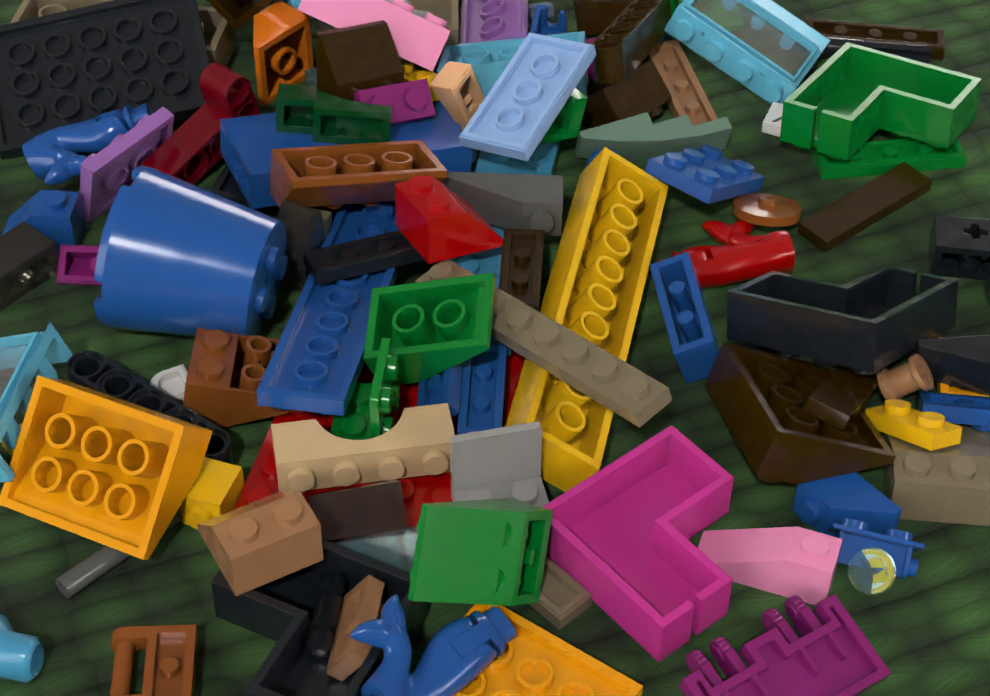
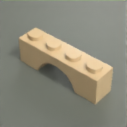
M448 403L404 408L399 421L393 428L380 436L365 440H350L337 437L326 431L316 419L271 424L279 492L282 490L304 492L314 489L350 486L385 480L392 481L401 478L439 475L451 472L450 438L455 433Z

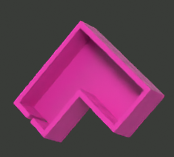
M671 425L543 506V508L553 510L546 556L580 583L592 595V600L657 662H660L690 641L691 631L698 635L728 613L733 579L692 544L689 539L729 513L734 477Z

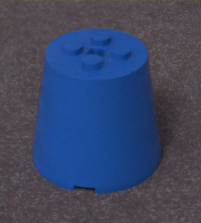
M147 166L135 168L132 171V179L134 181L131 186L122 185L114 199L98 249L94 281L102 283L101 297H96L94 300V310L99 323L115 329L194 337L197 328L217 329L226 333L244 336H260L268 320L274 314L280 282L287 269L288 256H285L287 233L284 222Z

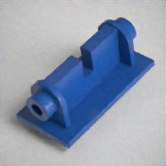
M841 518L840 524L833 523L827 527L826 532L834 533L837 538L843 539L838 564L855 568L857 566L859 569H864L859 561L861 559L866 564V559L861 551L876 550L885 555L889 560L893 577L905 580L906 576H916L919 560L911 558L912 552L924 549L925 544L912 541V533L897 529H886L885 535L867 531V523L848 518ZM873 568L872 572L879 573L884 569Z

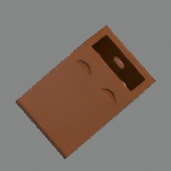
M197 328L185 383L183 405L217 426L224 428L299 411L291 409L281 410L275 407L257 405V388L280 339L253 335L244 336L226 333L217 329Z

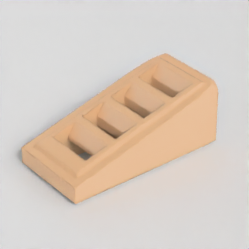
M447 62L431 82L436 96L454 121L460 124L463 131L477 111L479 104L485 99L471 64Z

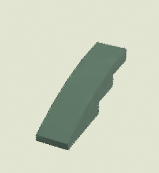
M648 112L580 131L575 153L577 158L589 159L593 152L607 147L614 149L627 161H648L649 158L665 155L666 152L676 153L683 151L685 148L695 149L702 145L724 149L728 143L732 126L727 116L693 126L687 114L653 124Z

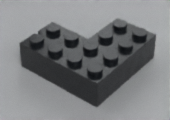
M883 265L845 285L770 271L727 291V339L743 342V346L751 349L770 348L778 350V354L785 357L803 356L815 359L816 364L822 366L842 365L850 367L854 373L860 375L876 374L878 370L914 351L917 339L938 338L942 333L955 327L958 279L923 273L920 279V294L916 296L917 271Z
M323 539L324 560L238 596H235L222 571L219 570L211 581L216 617L277 641L246 687V696H362V686L383 661V649L373 646L360 668L343 681L326 674L329 658H312L306 652L308 633L312 629L310 625L317 595L320 593L321 577L328 572L334 575L342 574L346 578L347 588L345 595L368 575L384 582L380 603L384 605L394 594L399 596L405 613L407 634L411 640L427 614V602L408 600L410 573Z

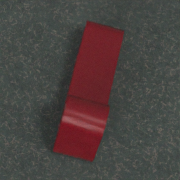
M214 62L209 64L202 72L199 81L205 103L140 166L157 169L195 185L223 157L220 152V119L259 115V106L249 80L221 63Z

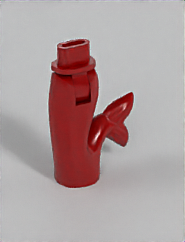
M714 220L703 222L701 225L715 241L725 246H694L686 248L680 253L688 251L702 288L737 283L757 278L770 271L789 274L793 271L795 264L794 246L787 231H775L754 236L750 235L755 224L743 220H738L732 225ZM672 252L670 257L679 255V252Z

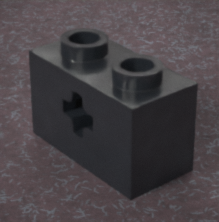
M935 215L928 243L929 274L988 281L990 277V220Z

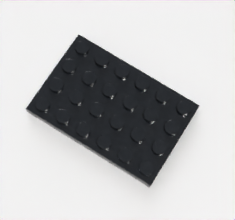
M113 0L1 25V159L24 155L22 145L43 132L67 124L86 121L109 111L118 109L123 111V107L126 105L134 109L147 103L152 114L161 107H165L174 114V121L191 117L205 103L199 81L202 72L210 64L197 0Z

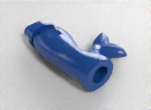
M147 103L134 109L126 105L123 107V111L120 109L113 110L86 121L56 127L26 141L22 145L23 153L31 170L38 179L45 178L44 183L49 185L65 183L81 174L80 167L87 157L78 155V153L100 152L117 135H124L135 127L141 118L146 115H152V112Z
M394 594L384 604L380 619L366 621L355 627L350 634L352 639L383 649L384 651L382 663L362 686L361 695L454 696L484 671L495 657L505 652V644L516 638V630L503 612L496 606L491 607L484 613L473 611L469 616L455 619L438 630L426 646L415 671L410 674L412 660L411 642L407 634L404 610L399 596Z

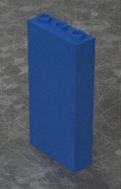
M432 101L436 115L431 118L391 125L390 142L422 140L447 169V172H471V164L476 160V149L461 145L459 139L462 133L461 126L454 121L440 101ZM276 112L220 119V152L251 209L277 206L270 194L271 149L345 145L313 142V134L276 132Z

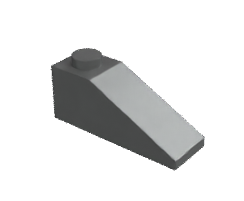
M447 172L444 185L465 199L487 223L504 229L544 230V235L561 236L563 176Z

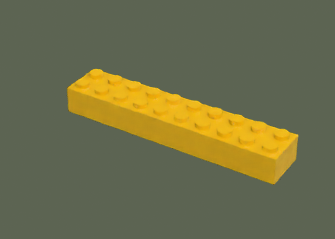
M604 147L579 176L539 312L626 362L669 186L607 147ZM525 358L505 427L515 424L540 422L543 430L541 479L563 492H567L600 470L614 412Z

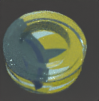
M874 547L865 548L851 557L847 566V576L849 582L857 591L867 595H875L886 591L893 584L896 576V566L891 556L884 550Z

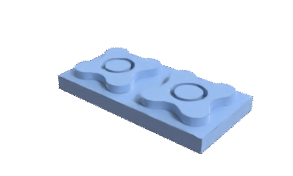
M529 32L460 134L461 145L528 161L596 57L595 46Z

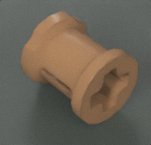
M919 354L910 356L908 363L890 371L884 368L877 372L878 386L886 400H902V397L917 390L928 391L933 389L934 381L931 371Z

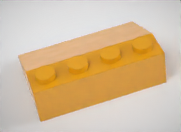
M38 375L9 465L15 476L13 481L4 482L0 494V505L142 560H148L199 476L213 431L70 381Z

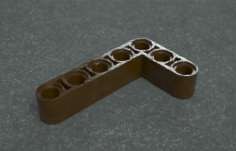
M573 0L577 32L585 31L586 35L600 34L592 42V45L595 46L597 53L593 60L595 78L598 83L602 84L617 83L628 78L666 35L667 32L664 29L672 17L670 0Z

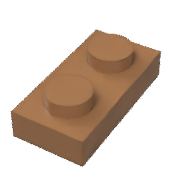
M368 575L344 596L326 674L343 681L360 668L373 646L352 639L350 634L358 625L369 620L380 619L384 606L380 603L384 582Z

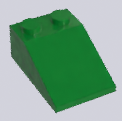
M494 273L372 288L363 360L373 375L382 338H391L392 355H399L397 381H393V385L418 383L427 380L489 350L496 282Z

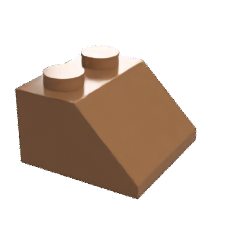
M282 490L197 524L199 533L235 596L324 560L321 524L300 491Z

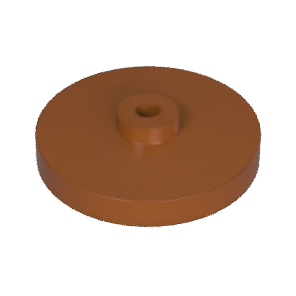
M748 193L734 198L732 213L737 218L748 223L769 227H784L794 225L800 221L802 207L794 200L783 196L767 193Z

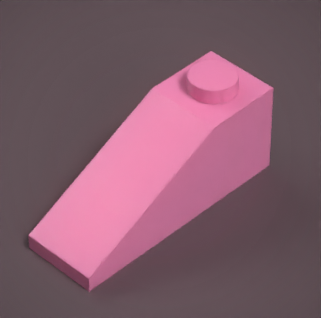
M798 526L703 531L698 549L728 574L735 583L787 598L796 595L802 598L805 603L817 606L819 602L827 599L829 596L843 539Z

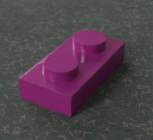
M427 78L358 90L354 93V100L357 102L392 106L391 125L427 119L436 115Z

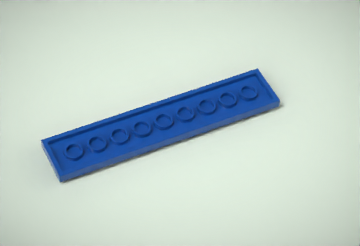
M383 201L376 206H365L360 203L343 204L339 208L321 248L399 231L396 227L395 201ZM401 266L317 285L309 274L257 388V405L275 407L281 410L291 409L316 412L322 415L344 416L365 363L363 356L372 288L394 286Z

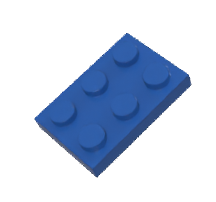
M702 145L695 149L685 148L683 151L676 153L666 152L665 155L649 158L645 168V172L707 204L760 191L765 176L753 171V165L741 160L731 161L722 156L723 152L720 149L710 145Z

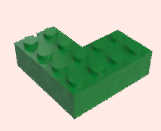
M846 42L783 101L780 140L791 143L799 149L817 147V152L827 154L832 159L847 161L878 129L889 131L897 137H909L926 142L931 147L948 149L976 118L982 78Z

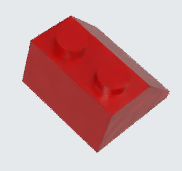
M415 176L409 181L395 184L396 227L428 264L503 246V238L465 199L435 177Z

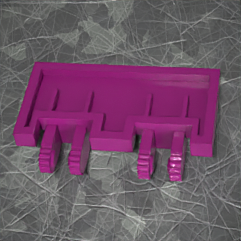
M835 594L819 602L814 609V612L824 625H821L802 598L794 595L785 600L784 609L801 634V638H798L786 619L779 613V610L770 608L763 612L761 616V621L767 632L744 644L739 651L748 664V668L727 639L719 636L710 641L709 646L714 660L717 661L718 666L727 679L722 681L703 652L701 653L700 650L696 649L688 653L685 658L692 674L683 678L678 686L685 696H859L886 680L891 671Z

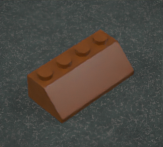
M422 140L271 149L270 194L280 209L292 212L302 211L305 207L315 206L337 209L341 208L343 204L355 203L365 206H376L383 201H395L396 183L409 181L415 176H433L441 183L447 178V169Z

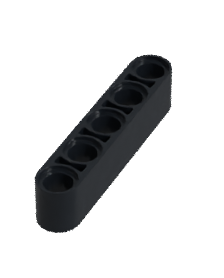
M81 351L72 355L68 360L66 366L69 380L72 383L212 430L205 457L234 465L231 439L224 429L96 351Z

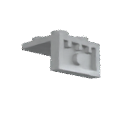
M540 422L515 424L452 436L450 438L452 502L510 498L540 507L548 504L549 500L541 479L543 430Z

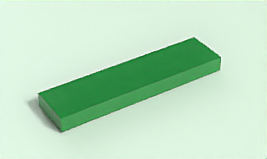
M912 138L865 142L848 161L832 159L827 154L817 152V147H813L812 158L821 180L882 175L902 162L907 163L917 171L965 167L967 158L958 139L948 149L931 147L926 142Z

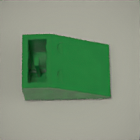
M510 498L422 504L421 516L417 524L418 536L414 562L410 570L408 600L503 606L539 602L553 510Z

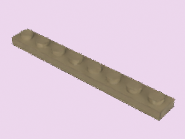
M448 259L432 266L429 271L415 280V282L475 274ZM495 287L492 338L639 428L672 401L669 387Z

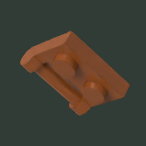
M197 624L119 627L112 632L110 648L115 654L110 696H194L198 649ZM139 649H146L142 694H130L133 656Z

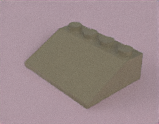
M956 424L962 427L961 443L934 451H929L881 432V436L896 456L892 464L883 466L885 496L902 509L899 519L990 526V432L978 431L966 424Z

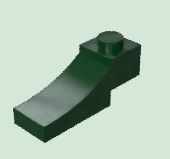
M280 83L276 96V132L313 134V142L361 144L390 142L392 106L369 104L336 97L319 91L318 86Z

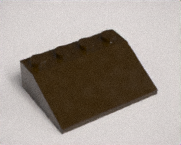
M723 342L704 386L739 445L740 450L750 464L753 473L759 479L768 483L781 481L797 485L890 465L894 462L896 456L863 409L844 430H840L805 413L804 407L809 396L835 371L833 367Z

